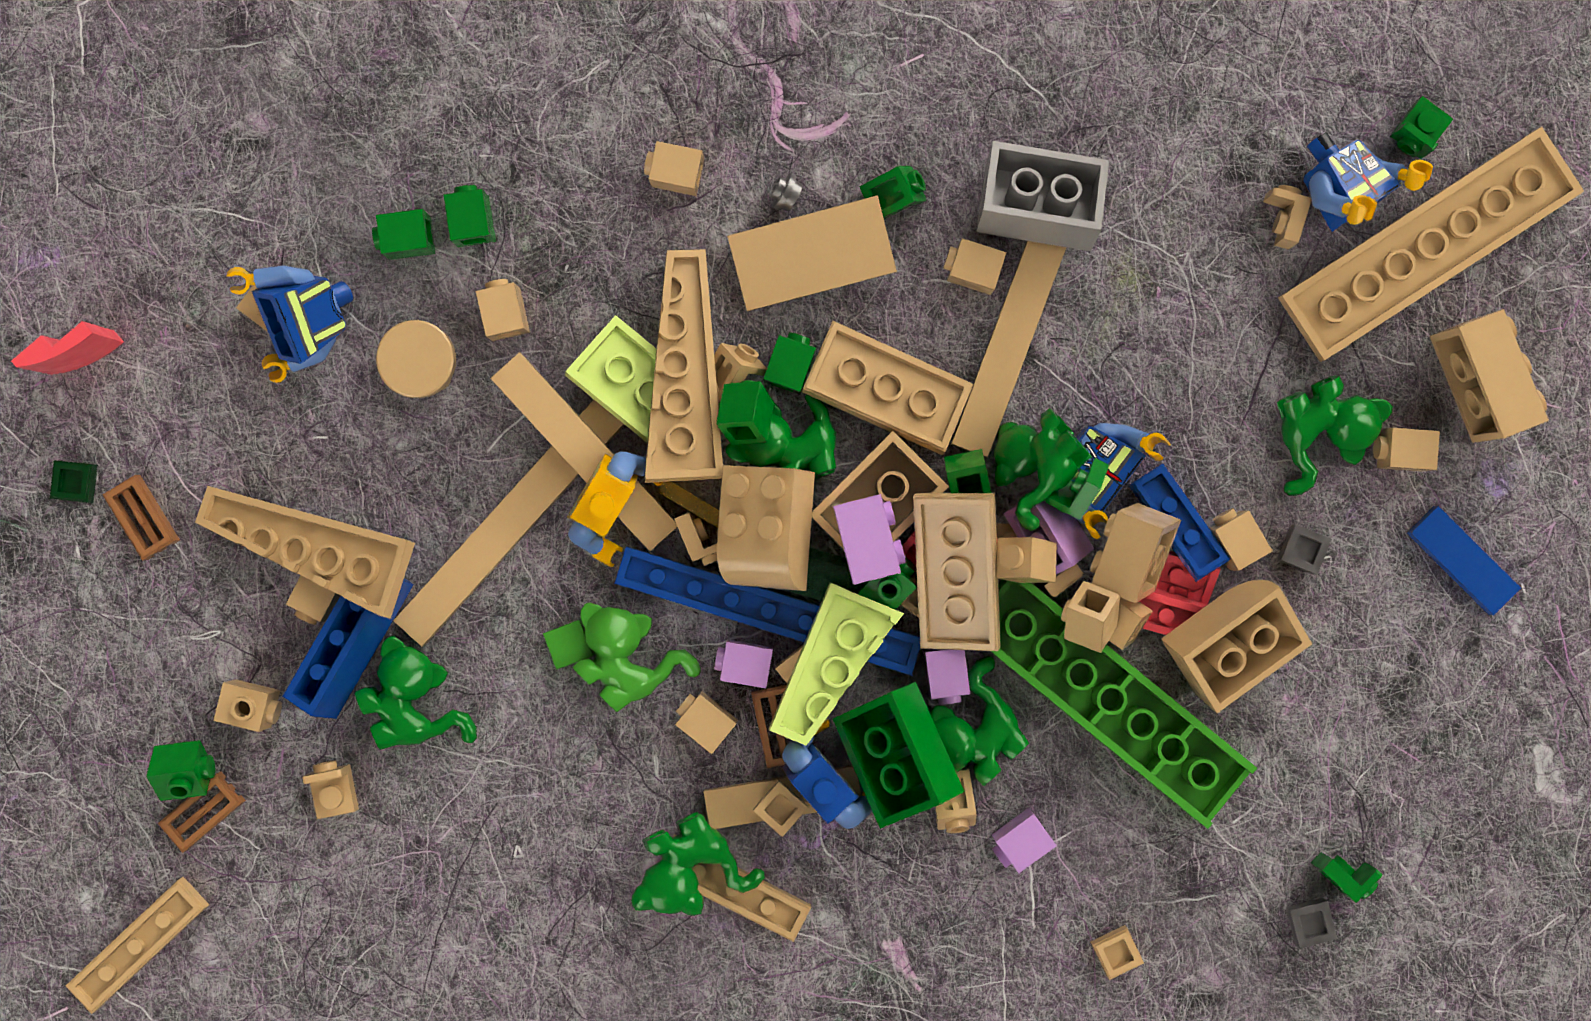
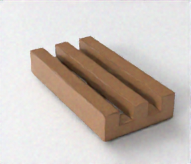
M134 475L103 494V497L142 561L149 560L157 552L167 549V546L180 541L141 475ZM131 487L135 489L142 503L146 507L153 521L155 522L161 534L163 535V539H161V537L159 536L155 527L151 523L144 509L142 508L133 491L131 490ZM122 494L129 504L133 514L153 544L150 547L144 541L119 500L118 495Z
M787 684L751 691L767 768L786 764L783 760L786 741L784 736L776 733L781 757L773 758L761 698L768 697L773 718L778 707L776 695L783 694Z
M222 771L216 773L210 779L207 790L208 793L217 786L220 792L177 829L172 826V823L204 796L188 797L158 823L182 853L189 850L246 801L242 795H237L234 791L236 788L232 783L228 784L226 782V776ZM225 798L230 801L229 804L189 838L183 839L181 835Z

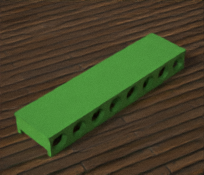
M1002 579L998 584L1001 647L998 651L990 652L1208 829L1213 824L1211 820L1246 777L1257 770V767L1107 644L1103 651L1099 653L1064 639L1065 622L1061 620L1063 608L1035 585Z

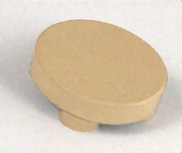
M409 320L395 325L386 332L377 349L376 363L382 380L391 390L409 398H426L435 395L449 386L456 367V353L449 336L440 328L429 322Z

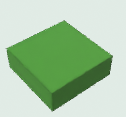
M581 619L543 633L556 670L594 656L593 651L585 643V629Z

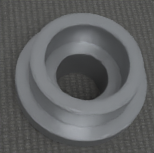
M790 173L786 178L780 176L775 182L769 197L774 199L772 207L776 210L783 208L789 211L798 199L803 184L796 180V175Z

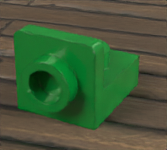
M1422 96L1416 100L1390 137L1398 142L1397 146L1402 152L1421 159L1435 150L1438 146L1437 140L1452 122L1453 118Z
M897 166L859 186L864 199L878 195L884 219L911 205H918L926 201L923 192L926 190L925 182L921 174L916 169L913 170L912 166Z
M1094 458L1087 471L1080 468L1073 481H1070L1066 487L1054 491L1045 502L1057 510L1081 520L1101 490L1109 465Z
M1320 852L1310 862L1343 895L1355 903L1360 899L1369 897L1378 886L1377 881L1382 877V873L1366 862L1355 871L1339 855L1332 859Z

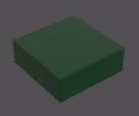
M54 460L50 499L94 503L98 465Z

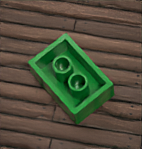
M916 682L891 691L833 718V722L880 829L938 806L965 792Z

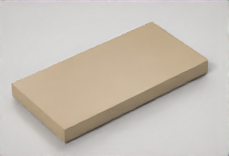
M878 195L727 236L747 311L897 272Z
M832 321L801 392L889 432L894 431L902 438L943 455L947 450L973 383Z
M916 493L913 496L920 648L998 651L1001 645L998 578H996L995 494Z

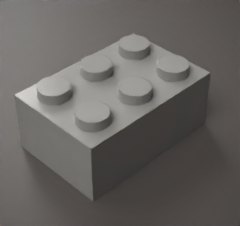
M993 141L985 164L976 232L1092 251L1102 229L1109 160Z

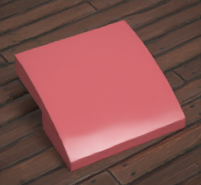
M81 321L60 340L43 335L39 336L11 362L15 367L50 375L65 373L82 368L103 358L123 344L124 341L114 330Z
M1170 551L1155 592L1139 601L1153 611L1142 629L1167 635L1207 606L1219 576L1220 567L1195 582L1177 554Z

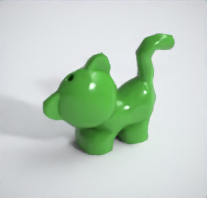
M589 602L582 607L580 616L585 627V643L594 652L596 657L594 661L589 658L579 660L572 668L589 685L600 680L605 686L599 692V695L616 712L632 701H639L651 695L657 686L669 677L675 665L680 664L689 677L695 678L700 675L701 668L697 659L685 649L669 650L654 670L633 664L628 660V657L639 646L640 640L647 636L651 629L652 618L646 614H632L627 610L614 607L602 608L597 604Z

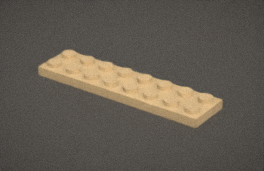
M1540 127L1279 296L1278 299L1320 362L1325 361L1577 197L1584 190L1544 129Z

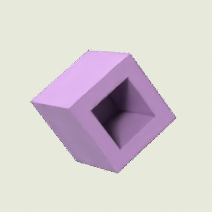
M727 640L725 648L718 647L714 670L721 671L720 681L766 688L773 647Z
M922 650L928 696L931 699H938L940 705L962 702L961 695L970 694L965 650Z
M1029 808L991 834L997 843L992 848L995 855L1005 868L1012 864L1018 873L1057 846Z

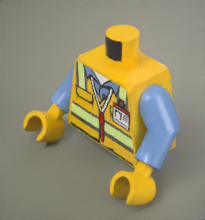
M621 451L613 457L604 454L567 515V518L574 521L568 531L570 540L575 545L592 554L593 558L609 567L615 565L611 563L613 554L616 551L622 553L623 548L608 540L605 536L632 494L638 475L644 476L646 457ZM653 482L657 486L664 484V482Z

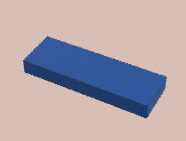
M1164 464L1159 465L1130 484V489L1142 505L1181 519L1172 549L1195 582L1231 560Z
M1433 506L1407 532L1488 615H1495L1521 589L1439 506Z

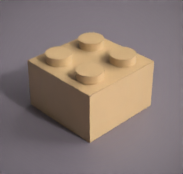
M1140 503L1117 511V514L1112 513L1104 529V536L1108 537L1104 550L1097 552L1091 565L1090 571L1095 573L1091 584L1121 595V598L1133 603H1137L1155 592L1181 519Z

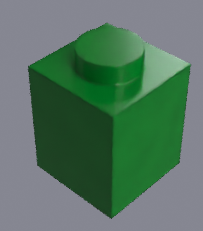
M463 185L455 187L454 193L443 194L449 236L452 243L457 247L496 242L490 199L483 189H477L476 185Z
M423 209L376 215L377 227L372 228L373 243L376 250H380V253L389 260L436 254L431 216Z
M789 332L787 337L779 335L763 379L764 383L801 395L816 351L815 347L809 345L811 339Z
M745 380L740 383L724 384L716 425L731 445L767 443L774 401L761 381Z
M982 449L944 457L951 493H991Z

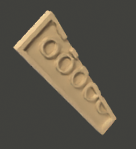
M706 249L667 250L644 483L722 479L723 458L721 433L716 425L719 408Z
M207 486L195 523L311 580V582L329 589L379 616L391 619L415 543L409 540Z

